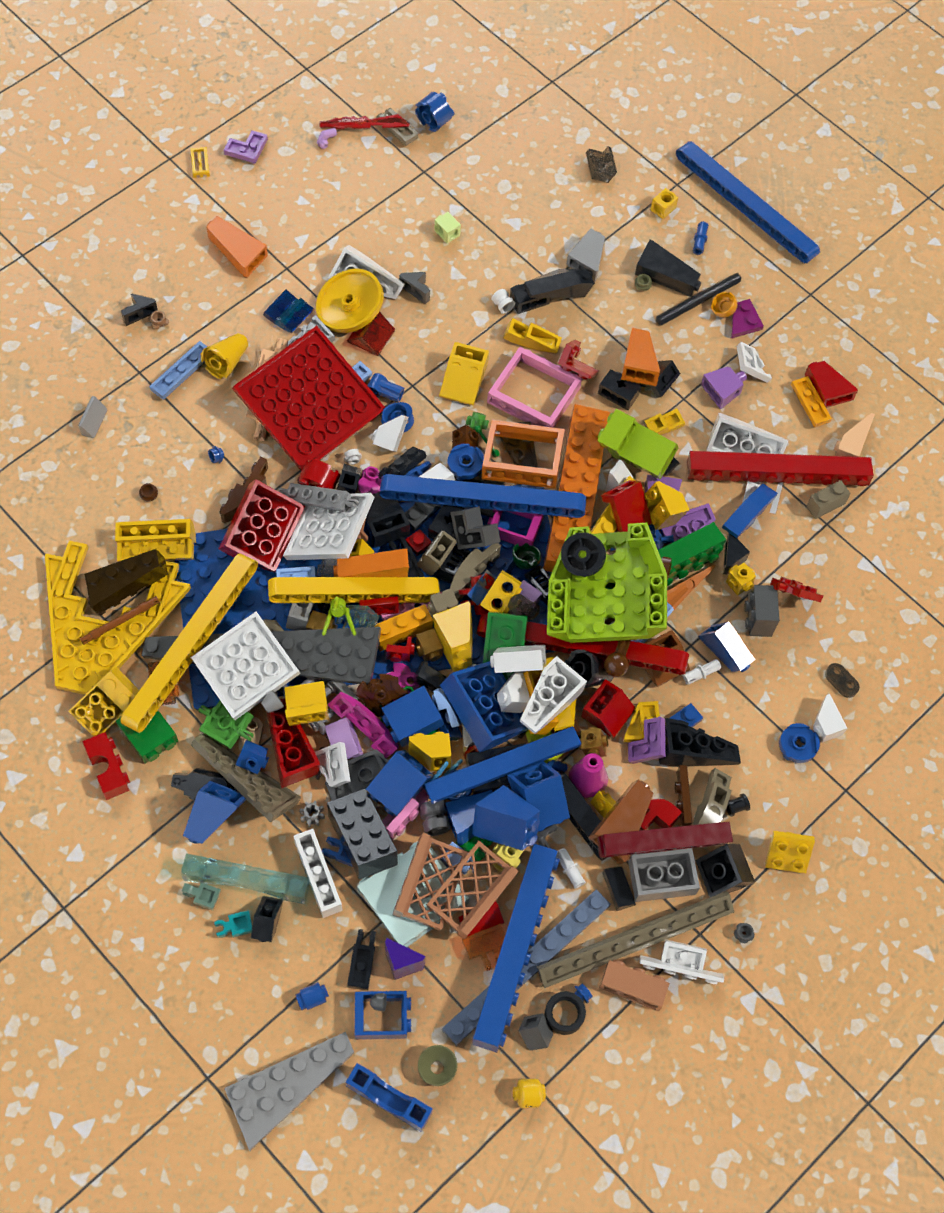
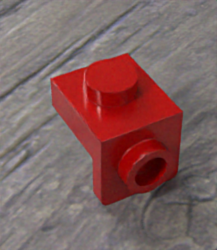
M408 636L407 646L387 644L386 659L392 662H409L410 655H414L415 643H412V637Z

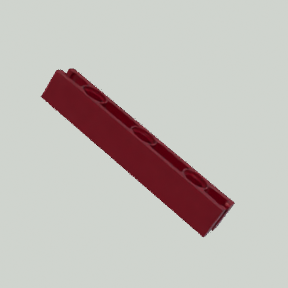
M730 821L611 833L597 837L600 858L718 846L733 842Z

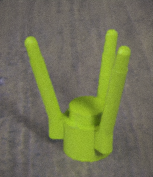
M337 596L332 599L322 631L323 636L327 632L332 616L341 617L343 615H346L352 634L356 635L350 616V609L346 607L344 599Z

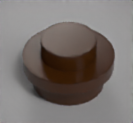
M150 483L142 485L139 490L140 498L147 502L155 500L158 496L157 487Z

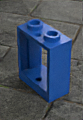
M407 991L355 992V1040L407 1039V1032H411V1019H407V1011H411V997H407ZM378 993H385L387 1001H401V1031H364V1002H370L372 996Z

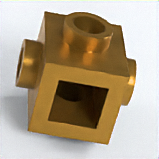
M591 727L587 730H581V738L579 739L582 744L579 749L584 752L585 756L591 753L597 754L600 757L607 756L608 737L603 734L601 728Z

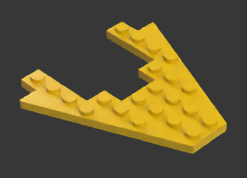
M68 541L63 557L45 554L54 679L57 689L85 695L114 667L120 669L145 641L146 637L150 636L190 591V584L175 581L179 570L178 563L166 561L168 575L153 583L150 587L146 601L157 596L160 603L104 633L96 640L83 645L79 638L90 633L93 629L108 623V621L83 616L88 604L87 598L71 595L88 551V545ZM124 606L121 615L133 608Z

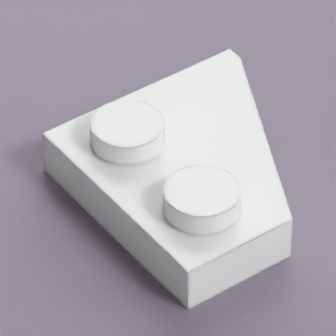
M740 342L737 345L740 370L745 372V374H750L768 383L772 377L763 371L762 368L765 365L759 358L755 348Z
M338 742L315 752L320 762L319 770L325 775L330 787H338L350 782L345 743Z

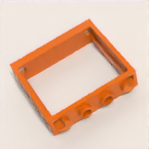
M492 420L482 465V479L556 489L565 429ZM495 436L556 444L552 470L490 462Z

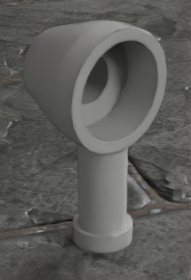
M273 690L261 702L268 713L284 707L278 698L277 691L274 692Z

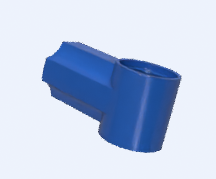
M375 373L367 385L376 397L382 396L397 403L400 402L404 393V387L389 382L385 376L379 373Z

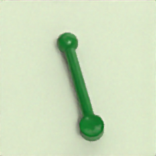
M476 425L474 430L479 433L487 444L488 439L481 431V427ZM494 447L492 448L493 457H498L500 452L495 450Z

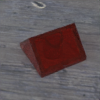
M379 311L377 316L368 325L352 332L347 342L379 356L395 332V328Z

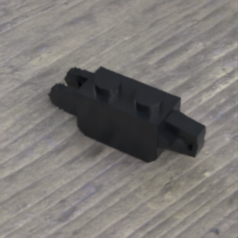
M200 768L194 769L189 774L175 773L171 782L172 787L184 791V795L189 796L192 800L196 799L198 790L209 781L237 791L220 773Z

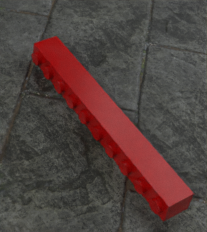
M690 451L687 459L688 479L697 481L723 480L732 482L749 481L752 483L780 482L787 484L829 485L835 484L840 480L845 486H869L874 476L871 457Z

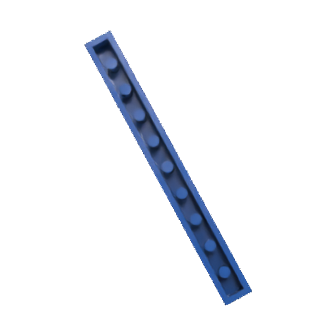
M537 844L533 845L473 1037L472 1045L496 1053L499 1046L504 1047L507 1034H504L505 1026L510 1027L513 1014L510 1013L511 1006H516L519 993H516L518 985L522 986L525 973H522L524 965L528 966L531 957L528 950L530 946L534 947L537 934H534L535 927H540L543 915L540 914L541 907L546 908L549 896L545 894L547 888H552L554 877H551L553 870L557 871L560 859L557 858L558 850Z

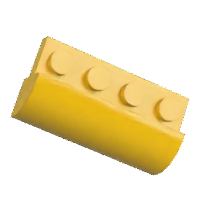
M192 520L115 522L117 562L157 549L165 557V561L194 560L196 534Z

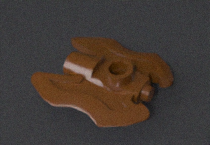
M379 674L380 679H372L368 685H366L365 681H362L357 688L356 696L363 700L365 707L375 716L381 717L380 704L384 707L408 694V691L399 685L398 677L390 674Z

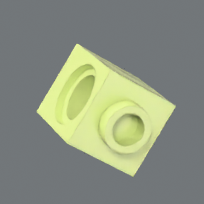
M447 212L435 219L434 231L448 244L460 236L461 224Z

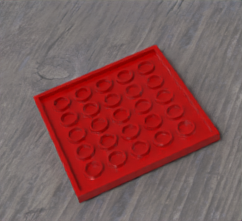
M317 325L232 388L301 471L308 459L309 462L312 459L322 460L382 414L385 409L381 401Z

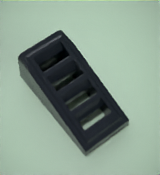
M455 544L437 570L436 577L452 584L458 568L471 551L458 549Z
M539 565L525 573L524 576L530 585L542 592L541 600L548 606L547 587H549L550 576Z

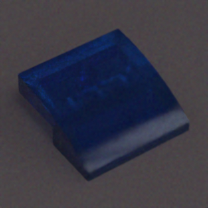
M285 290L266 309L263 316L280 328L293 333L314 308L302 298L298 300L288 290Z

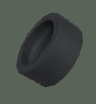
M558 992L547 1002L544 1015L550 1028L555 1033L561 1035L573 1034L580 1029L585 1020V1004L579 996L572 992ZM569 1001L575 1005L578 1015L573 1024L564 1026L555 1021L552 1012L558 1002Z

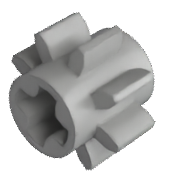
M316 801L310 804L305 802V808L300 809V813L303 815L300 818L301 822L306 821L308 827L311 824L319 826V820L325 819L324 814L321 813L324 807H318Z

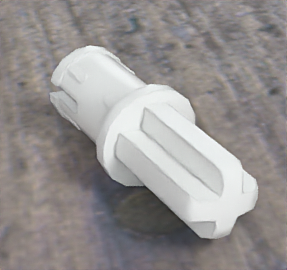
M715 659L703 666L697 665V668L686 672L683 675V679L687 685L702 678L706 679L707 675L720 670L721 664Z
M565 848L560 849L557 852V858L560 859L559 862L564 869L563 873L567 874L574 888L577 889L584 885L586 881L577 869L578 864L573 862Z

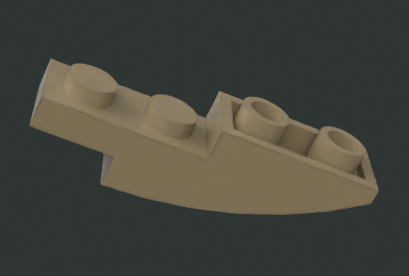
M498 543L490 545L483 552L475 548L462 562L450 587L458 602L464 597V595L459 594V590L472 588L470 577L481 574L490 562L494 563L500 557L501 546Z
M717 768L711 770L704 798L697 807L693 825L721 822L732 792L729 789L732 777Z

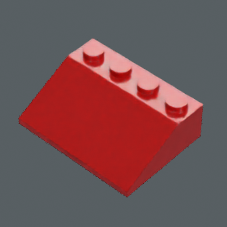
M255 479L249 483L219 550L234 558L237 554H243L256 560L258 567L275 573L305 506Z

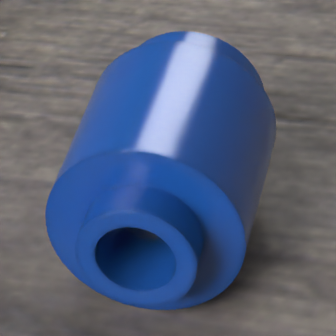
M319 982L300 990V993L295 994L301 1010L306 1008L310 1010L326 1003V997H329L325 985L320 986Z

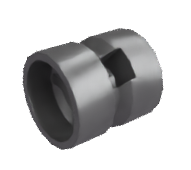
M443 800L434 804L428 801L419 806L421 819L425 820L422 824L426 834L437 836L451 829L448 817L444 816L447 811Z

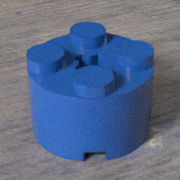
M430 92L415 105L417 106L415 113L419 121L423 125L427 124L432 132L439 130L454 116V111L450 108L447 98L443 93Z

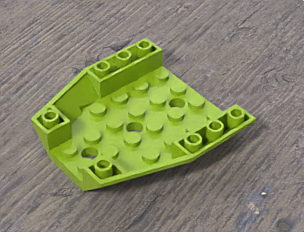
M647 523L628 524V532L592 534L601 540L606 551L614 548L616 552L612 555L606 554L603 567L591 576L582 577L569 572L562 563L560 551L549 579L547 635L570 643L650 639L667 629V573ZM589 526L570 528L565 541L576 533L584 532L591 534ZM582 551V552H581V554H580L581 558H585V557H586V552H585V551ZM608 583L616 584L613 589L605 588ZM607 618L615 619L611 625L605 624V620Z

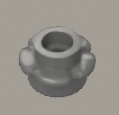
M747 923L738 924L734 931L735 938L739 939L741 943H748L755 936L753 927Z

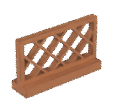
M422 833L392 915L397 917L403 916L441 931L445 921L440 918L439 924L432 922L427 914L432 912V910L426 911L421 900L429 896L433 897L439 890L432 891L428 880L438 877L441 885H443L445 882L441 874L448 871L453 873L454 868L458 867L468 852L430 838L431 835ZM431 844L439 847L442 855L432 858L429 851ZM452 853L461 855L460 862L452 866L447 855ZM444 857L449 868L439 872L434 861ZM431 863L436 874L426 878L423 867ZM458 881L448 884V887L451 886L449 894L455 892ZM424 882L429 893L419 897L416 887ZM437 899L435 900L434 904L438 909H441L443 906H445L444 909H447V901L439 905ZM418 902L422 913L418 915L408 913L410 905Z
M478 841L426 906L454 928L459 936L465 939L519 871L513 866L510 867ZM478 848L485 853L486 861L475 862L474 853ZM497 863L504 868L500 875H491L490 864ZM487 864L488 876H477L475 865ZM472 865L473 877L462 878L461 868ZM488 879L489 889L478 891L477 880ZM474 880L475 892H464L463 881ZM459 881L460 893L449 894L448 884ZM479 894H484L479 900ZM476 895V905L474 907H465L464 896ZM461 896L462 908H451L450 897ZM446 897L447 909H438L433 904L437 898ZM471 910L469 914L466 916V911ZM463 911V921L460 925L452 920L451 912Z

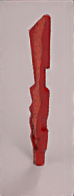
M399 114L369 119L366 115L360 118L344 116L328 121H320V128L369 129L371 126L381 125L382 128L410 126L409 122Z

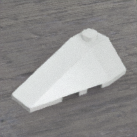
M350 245L344 247L328 277L330 279L334 275L349 269L367 270L379 280L383 288L384 297L397 299L405 285L398 278Z
M718 413L707 451L783 454L788 440L736 418Z
M556 656L543 669L520 722L536 734L583 692L587 681Z

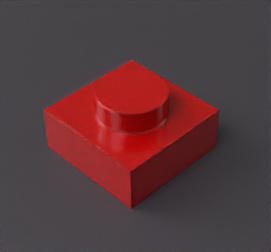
M420 529L405 539L408 546L411 547L417 556L424 552L431 544L430 539Z

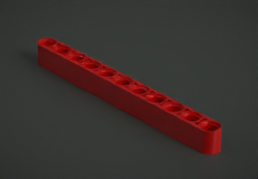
M481 614L476 632L477 635L484 638L486 637L488 614ZM527 621L525 646L545 645L546 650L567 654L577 649L587 650L605 661L609 654L615 652L619 641L570 643L547 635V625ZM631 641L626 658L630 666L684 675L687 669L689 653L682 650Z

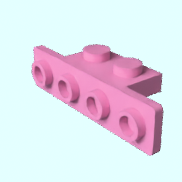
M425 789L415 799L412 798L397 816L395 814L393 816L388 814L382 822L392 841L396 836H400L404 832L410 820L413 821L417 817L419 806L429 800Z

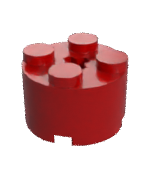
M308 459L297 482L301 485L335 489L341 475L337 470L335 472L330 470L332 466L323 461L312 459L309 462Z

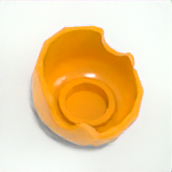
M721 292L713 298L711 309L718 317H729L737 309V299L731 292Z

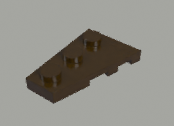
M529 421V422H518V423H521V424H529V425H531V421ZM500 437L514 465L538 468L534 441Z

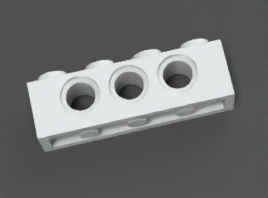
M310 829L294 835L295 846L322 918L341 912L342 903L314 830Z

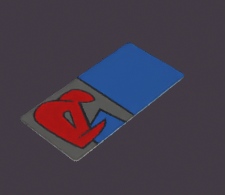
M486 570L467 595L479 605L494 584L496 578Z

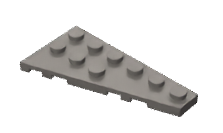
M346 1032L224 1088L249 1151L354 1054Z

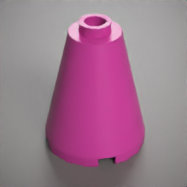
M591 753L575 763L569 771L568 778L583 798L594 797L599 790L605 791L607 787L608 774L602 758L597 754Z

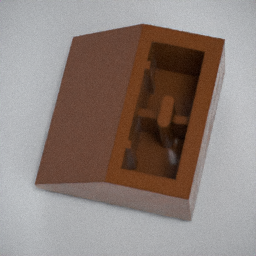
M673 630L645 643L684 651L683 645ZM687 664L686 672L690 670L689 664ZM644 668L656 687L679 676L677 674Z

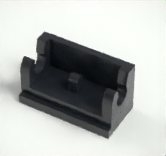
M422 661L412 680L434 694L433 691L441 688V683L447 677L430 667L427 661Z

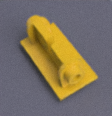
M599 790L590 803L605 817L616 801L610 796L608 791Z

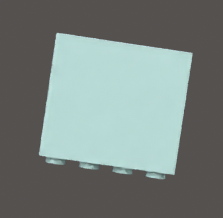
M418 841L411 845L410 850L405 854L399 853L397 855V866L378 872L371 877H365L357 886L358 893L363 895L394 940L405 947L410 946L434 929L403 916L397 917L392 915ZM430 847L429 851L432 858L438 857L432 847ZM441 859L434 861L439 872L447 869ZM431 863L423 867L426 878L436 874ZM449 871L441 874L444 882L451 875ZM438 877L428 880L432 891L442 886ZM424 882L417 885L416 891L419 897L429 893ZM458 883L454 893H460V885ZM431 896L421 900L426 911L430 909L426 905L431 900ZM461 896L452 898L451 908H462ZM464 896L465 906L469 904L468 896ZM446 897L437 898L439 905L447 901ZM418 902L410 905L408 913L414 915L422 913ZM433 911L427 913L432 922L439 924L440 917Z

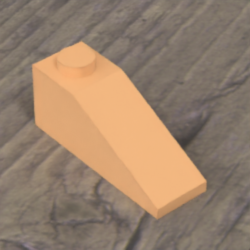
M869 414L846 432L841 441L837 440L834 451H837L835 456H860L875 414Z

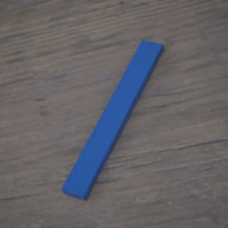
M572 726L425 783L424 787L431 803L434 804L580 747L582 743Z

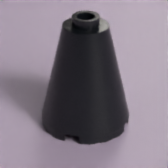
M577 649L569 654L571 656L564 662L587 681L584 688L601 685L605 679L611 682L614 678L605 671L604 661L587 650Z

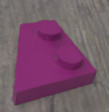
M747 299L737 302V309L733 313L731 337L736 338L763 330L764 325L751 300Z

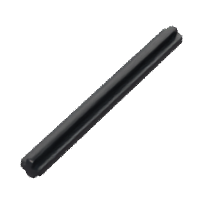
M739 273L727 277L656 316V322L661 326L740 283L742 277Z

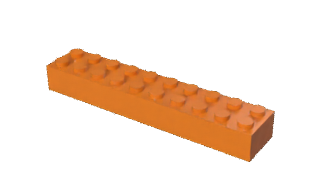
M574 404L557 491L584 494L586 496L585 515L581 518L552 516L543 566L545 571H553L570 528L587 526L591 528L604 447L599 444L597 437L600 430L604 429L608 423L609 411Z

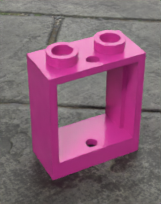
M493 510L495 514L493 518H489L487 524L497 523L498 525L503 511ZM507 511L531 519L532 522L526 536L498 527L500 540L515 545L518 544L519 546L525 543L533 546L544 515Z

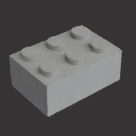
M692 848L631 855L628 864L635 902L696 895L700 889Z

